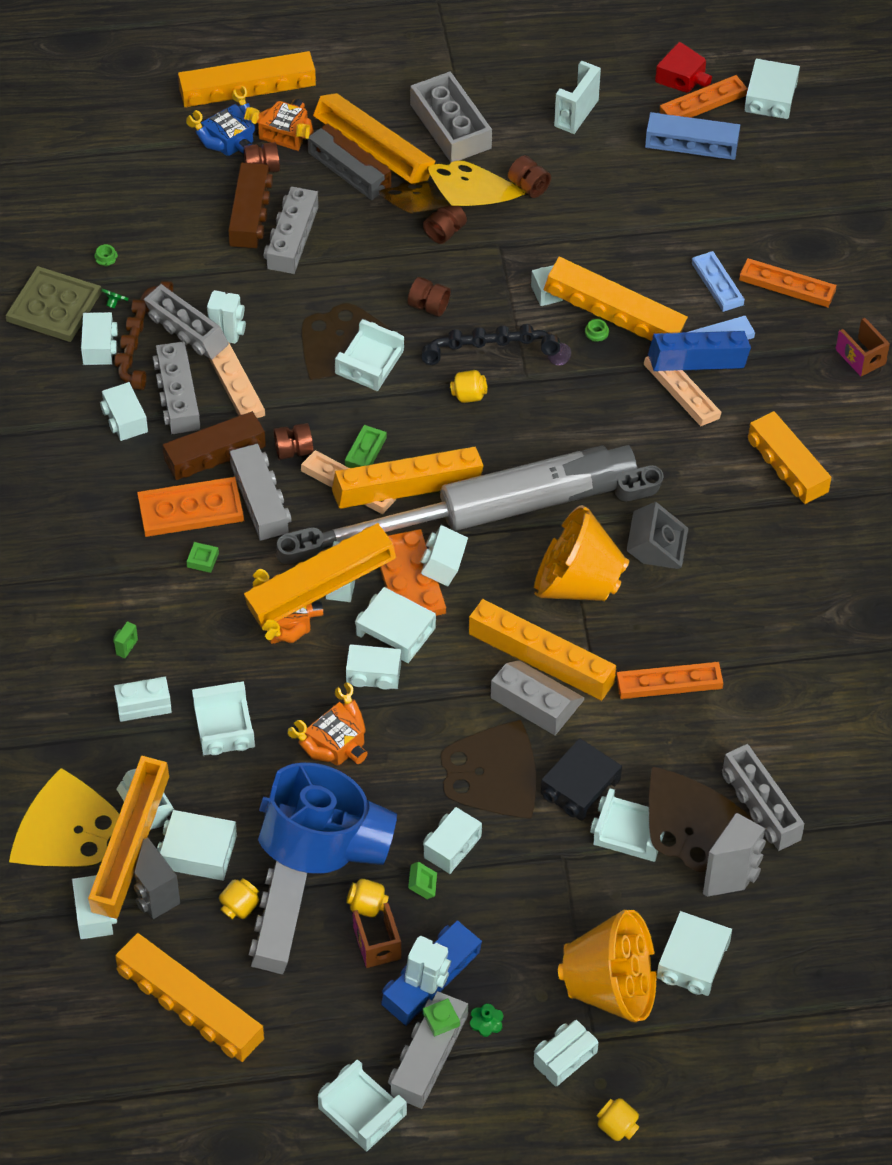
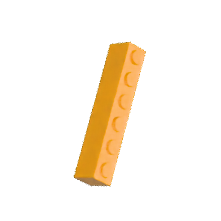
M310 51L178 73L179 89L184 107L232 100L234 89L238 96H243L240 90L242 86L247 89L246 97L316 86L315 67Z
M339 94L320 96L313 114L314 117L324 124L328 123L333 128L338 129L345 137L356 142L360 148L372 154L376 160L387 165L389 169L411 184L428 181L430 176L428 167L435 164L434 159Z
M558 257L543 289L553 296L568 301L574 306L585 309L652 341L654 334L681 333L688 318L562 257Z
M476 447L338 470L334 474L332 492L339 509L369 504L375 501H384L390 498L397 499L440 491L443 485L481 476L483 463Z
M379 523L367 527L360 533L342 540L339 544L319 552L316 556L305 562L298 563L286 572L274 576L269 581L251 588L250 591L244 593L248 608L261 628L269 619L277 622L394 560L396 555L393 543Z
M484 599L481 600L469 616V635L601 701L615 683V664Z
M145 756L140 758L88 897L92 913L118 919L135 872L142 842L148 837L169 779L167 762Z
M139 933L115 955L117 971L122 977L127 980L131 978L137 983L142 992L147 995L152 994L158 999L162 1007L168 1011L172 1009L186 1025H193L200 1030L201 1035L207 1041H214L220 1045L222 1051L230 1058L236 1057L243 1062L264 1040L263 1025Z

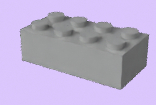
M451 71L410 86L411 107L450 162L459 161L492 149V128Z

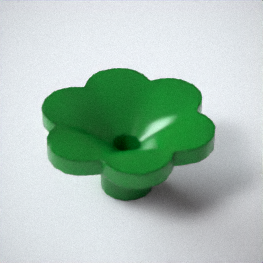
M101 289L108 296L106 305L115 308L117 301H128L129 299L106 289Z
M484 1004L481 1008L477 1007L472 1010V1019L470 1021L472 1030L479 1031L480 1035L484 1037L490 1036L492 1032L498 1033L501 1031V1021L504 1017L502 1011L495 1009L491 1004Z

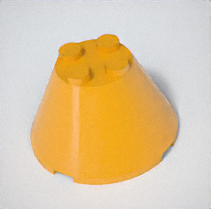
M580 505L563 522L561 526L565 528L559 539L553 538L542 559L534 583V588L538 590V593L535 592L534 594L540 598L605 601L609 594H615L621 585V581L618 579L621 573L626 570L629 559L624 557L589 508Z
M622 910L573 942L564 945L563 963L558 966V976L560 980L565 981L570 999H578L631 1022L643 1021L649 1016L654 1004L657 976L656 971H651L650 955L655 953L644 919L635 910Z

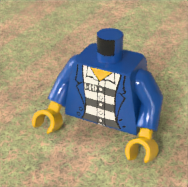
M244 86L240 88L243 96H238L235 89L232 93L233 100L239 102L240 106L234 104L201 122L202 114L197 110L193 112V117L196 121L193 120L191 115L187 117V125L196 128L195 132L206 148L220 151L224 155L230 156L237 151L244 154V146L253 145L255 124L251 120L244 119L246 108L250 107L249 103L245 101L247 89Z

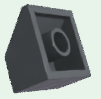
M653 502L633 512L626 551L643 564L675 569L682 568L688 527L660 504Z
M148 837L145 838L142 842L134 872L136 881L134 889L138 895L136 903L143 913L147 912L152 919H155L179 905L180 896L177 875Z

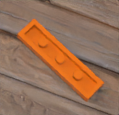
M735 75L660 105L659 112L661 114L692 118L746 96L748 88Z
M747 258L739 281L829 308L837 286Z
M719 662L617 672L616 677L620 699L723 689Z

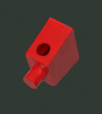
M678 42L657 65L655 82L688 93L696 84L702 87L709 86L712 76L705 73V58L685 44Z

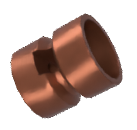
M276 142L264 143L262 147H258L257 144L244 146L245 163L269 165V173L280 171Z
M526 155L519 157L512 164L508 172L509 180L518 187H521L532 198L542 195L551 182L550 173L541 166H538L535 161Z
M448 205L438 208L437 212L432 213L424 221L423 227L426 234L434 242L444 244L466 224L467 217L460 206Z
M417 277L408 295V305L419 310L426 308L427 313L440 317L449 303L451 289L441 284L433 286L432 281Z
M308 423L294 425L291 430L288 427L275 428L273 430L279 460L292 458L294 453H297L299 456L313 453V442Z

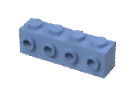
M650 112L645 148L735 160L740 124Z

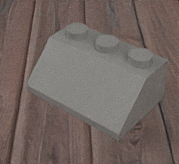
M522 661L506 663L491 681V699L553 735L559 732L584 701L583 696Z
M738 813L735 814L709 852L703 890L704 895L708 897L745 890L750 881L753 883L756 881L761 871V868L758 867L763 859L761 851L766 843V840L763 839L764 827Z

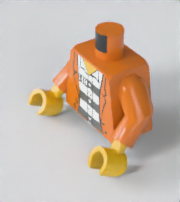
M294 99L291 104L282 101L276 102L273 107L262 112L252 107L246 108L244 119L251 120L253 124L258 123L259 139L271 143L276 142L277 145L299 151L303 138L309 139V136L314 133L312 122L307 116V110L304 108L305 105L299 99Z
M258 569L253 574V577L256 578L253 581V587L270 580L269 574L265 570ZM312 602L277 622L271 619L267 620L262 627V630L267 631L265 634L266 639L271 640V644L281 641L294 643L304 634L310 632V618L323 616L322 602Z
M344 683V687L347 690L346 695L341 693L339 687L335 689V696L338 699L344 700V704L341 702L337 703L308 728L302 720H297L294 722V725L298 728L299 732L293 727L288 729V735L291 738L299 739V744L310 758L341 765L348 758L352 759L356 764H360L367 757V751L362 748L366 729L362 713L355 699L350 697L353 694V687L350 683Z

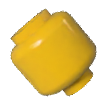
M477 370L458 372L455 375L454 382L450 384L452 396H457L461 403L482 400L484 394H487L485 375H481Z
M244 878L240 881L234 879L219 895L220 903L223 905L220 910L232 920L235 916L240 919H246L259 903V897L257 896L259 891Z
M361 878L357 883L351 884L346 903L350 904L352 912L358 910L359 914L373 918L378 914L379 910L384 911V903L388 902L389 896L384 895L385 889L382 884Z
M621 1098L615 1101L610 1099L596 1115L599 1118L598 1127L614 1141H620L624 1137L629 1140L639 1129V1126L636 1124L639 1113Z

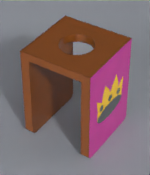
M866 318L861 319L858 339L869 350L866 353L844 329L839 330L836 351L860 376L886 364L890 343ZM873 357L877 358L874 362L870 363Z
M388 902L384 903V922L390 941L372 946L368 944L358 910L353 911V928L366 968L401 959V940ZM382 951H390L386 955L376 956L378 953Z

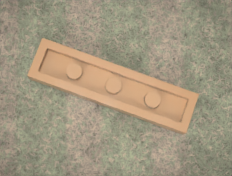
M229 343L212 360L209 358L238 415L241 416L253 411L257 418L265 416V409Z
M649 356L645 357L644 365L700 426L720 419L722 412L683 370L654 371Z
M316 450L301 464L302 472L330 487L333 486L335 471L350 469ZM390 498L364 505L384 514L396 499Z

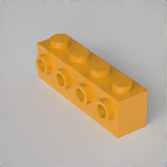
M775 411L750 423L748 434L750 444L759 450L765 462L771 464L776 470L778 477L789 485L792 493L799 497L804 504L829 492L831 476Z

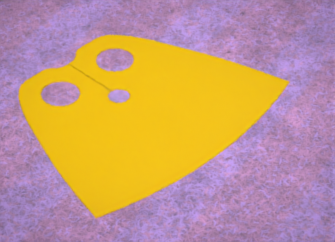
M453 161L449 165L434 164L428 167L429 173L438 189L452 206L493 204L527 194L513 183L466 161ZM458 166H468L472 169V172L461 171ZM437 169H446L451 175H441L437 172ZM461 177H466V178H468L469 180H468V181H465V180L461 179Z
M61 768L42 788L26 812L16 834L9 862L37 866H89L97 864L103 860L108 847L107 841L112 836L119 813L92 788ZM105 815L110 817L112 824L108 829L100 830L95 826V820L99 816ZM81 826L83 831L77 834L74 832V828ZM86 842H93L97 845L98 850L95 855L88 857L81 853V846Z

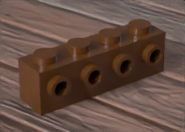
M241 163L229 225L230 246L257 248L259 239H263L264 225H262V222H266L267 208H265V205H269L270 191H268V188H272L273 174H269V165Z
M251 411L163 444L164 460L175 480H179L229 461L230 451L255 444H258L260 449L266 447L265 431L254 412Z

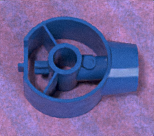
M295 763L277 771L269 798L263 797L259 811L265 812L258 841L273 859L291 869L306 873L332 872L342 868L349 861L383 865L393 838L397 813L367 800L360 786L349 776L337 769L317 763Z

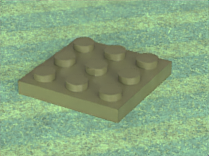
M37 266L7 312L6 321L71 342L83 323V313H89L101 295V286Z

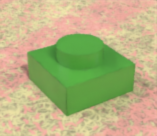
M194 542L187 559V568L211 573L219 554L218 547Z
M126 622L122 630L119 629L113 639L116 655L126 658L138 641L136 625Z
M420 862L412 864L408 888L426 899L434 897L437 872Z
M449 998L423 1008V1015L434 1037L460 1026V1020Z

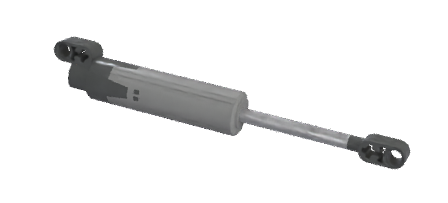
M600 445L443 485L440 490L441 503L326 532H321L317 528H307L284 534L277 541L276 557L283 564H293L308 560L316 556L323 548L333 546L334 541L341 542L377 523L380 524L384 532L445 517L451 529L457 531L614 490L615 495L621 501H633L656 494L660 489L664 476L662 470L654 465L637 469L635 456L629 445L610 450ZM646 478H651L656 483H649ZM285 546L292 547L294 550L291 552H285L284 550H282V548Z

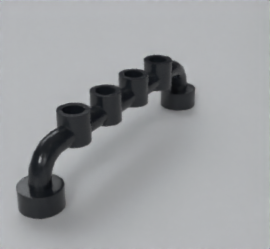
M530 324L521 325L519 331L510 332L506 326H499L496 329V333L486 334L483 328H475L472 331V335H462L461 331L454 329L449 332L448 337L437 338L428 345H425L422 349V360L428 365L437 364L441 359L440 347L445 346L456 350L461 348L462 345L473 344V346L481 348L486 343H497L500 346H505L510 341H521L524 344H529L535 339H542L541 351L545 355L553 356L560 351V339L549 331L534 330Z

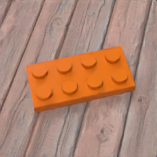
M236 477L137 492L145 537L244 521Z
M421 529L389 535L388 537L394 546L396 558L380 566L385 587L436 613V616L446 614V606L438 582L421 574L424 564L420 561L427 549Z

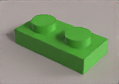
M364 425L345 459V466L355 468L372 465L387 438V432Z

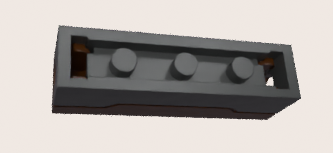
M327 123L309 136L308 153L370 200L380 195L379 190L391 187V170L389 167L380 163L372 154L360 148L356 142L349 140L338 129L333 128Z

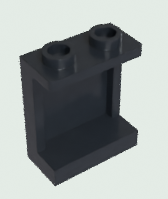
M579 738L541 780V794L548 802L555 803L564 809L570 817H576L583 821L586 818L587 809L610 784L615 787L619 783L622 765Z

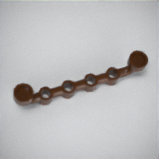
M161 281L160 284L173 292L172 282ZM158 286L145 290L140 300L133 299L132 313H135V317L127 318L126 329L130 333L129 335H122L120 341L121 349H124V353H116L115 366L119 367L118 374L121 380L125 383L130 382L132 388L136 390L145 389L146 372L134 370L133 374H129L128 369L132 367L133 353L138 348V337L144 328V317L149 312L144 298Z

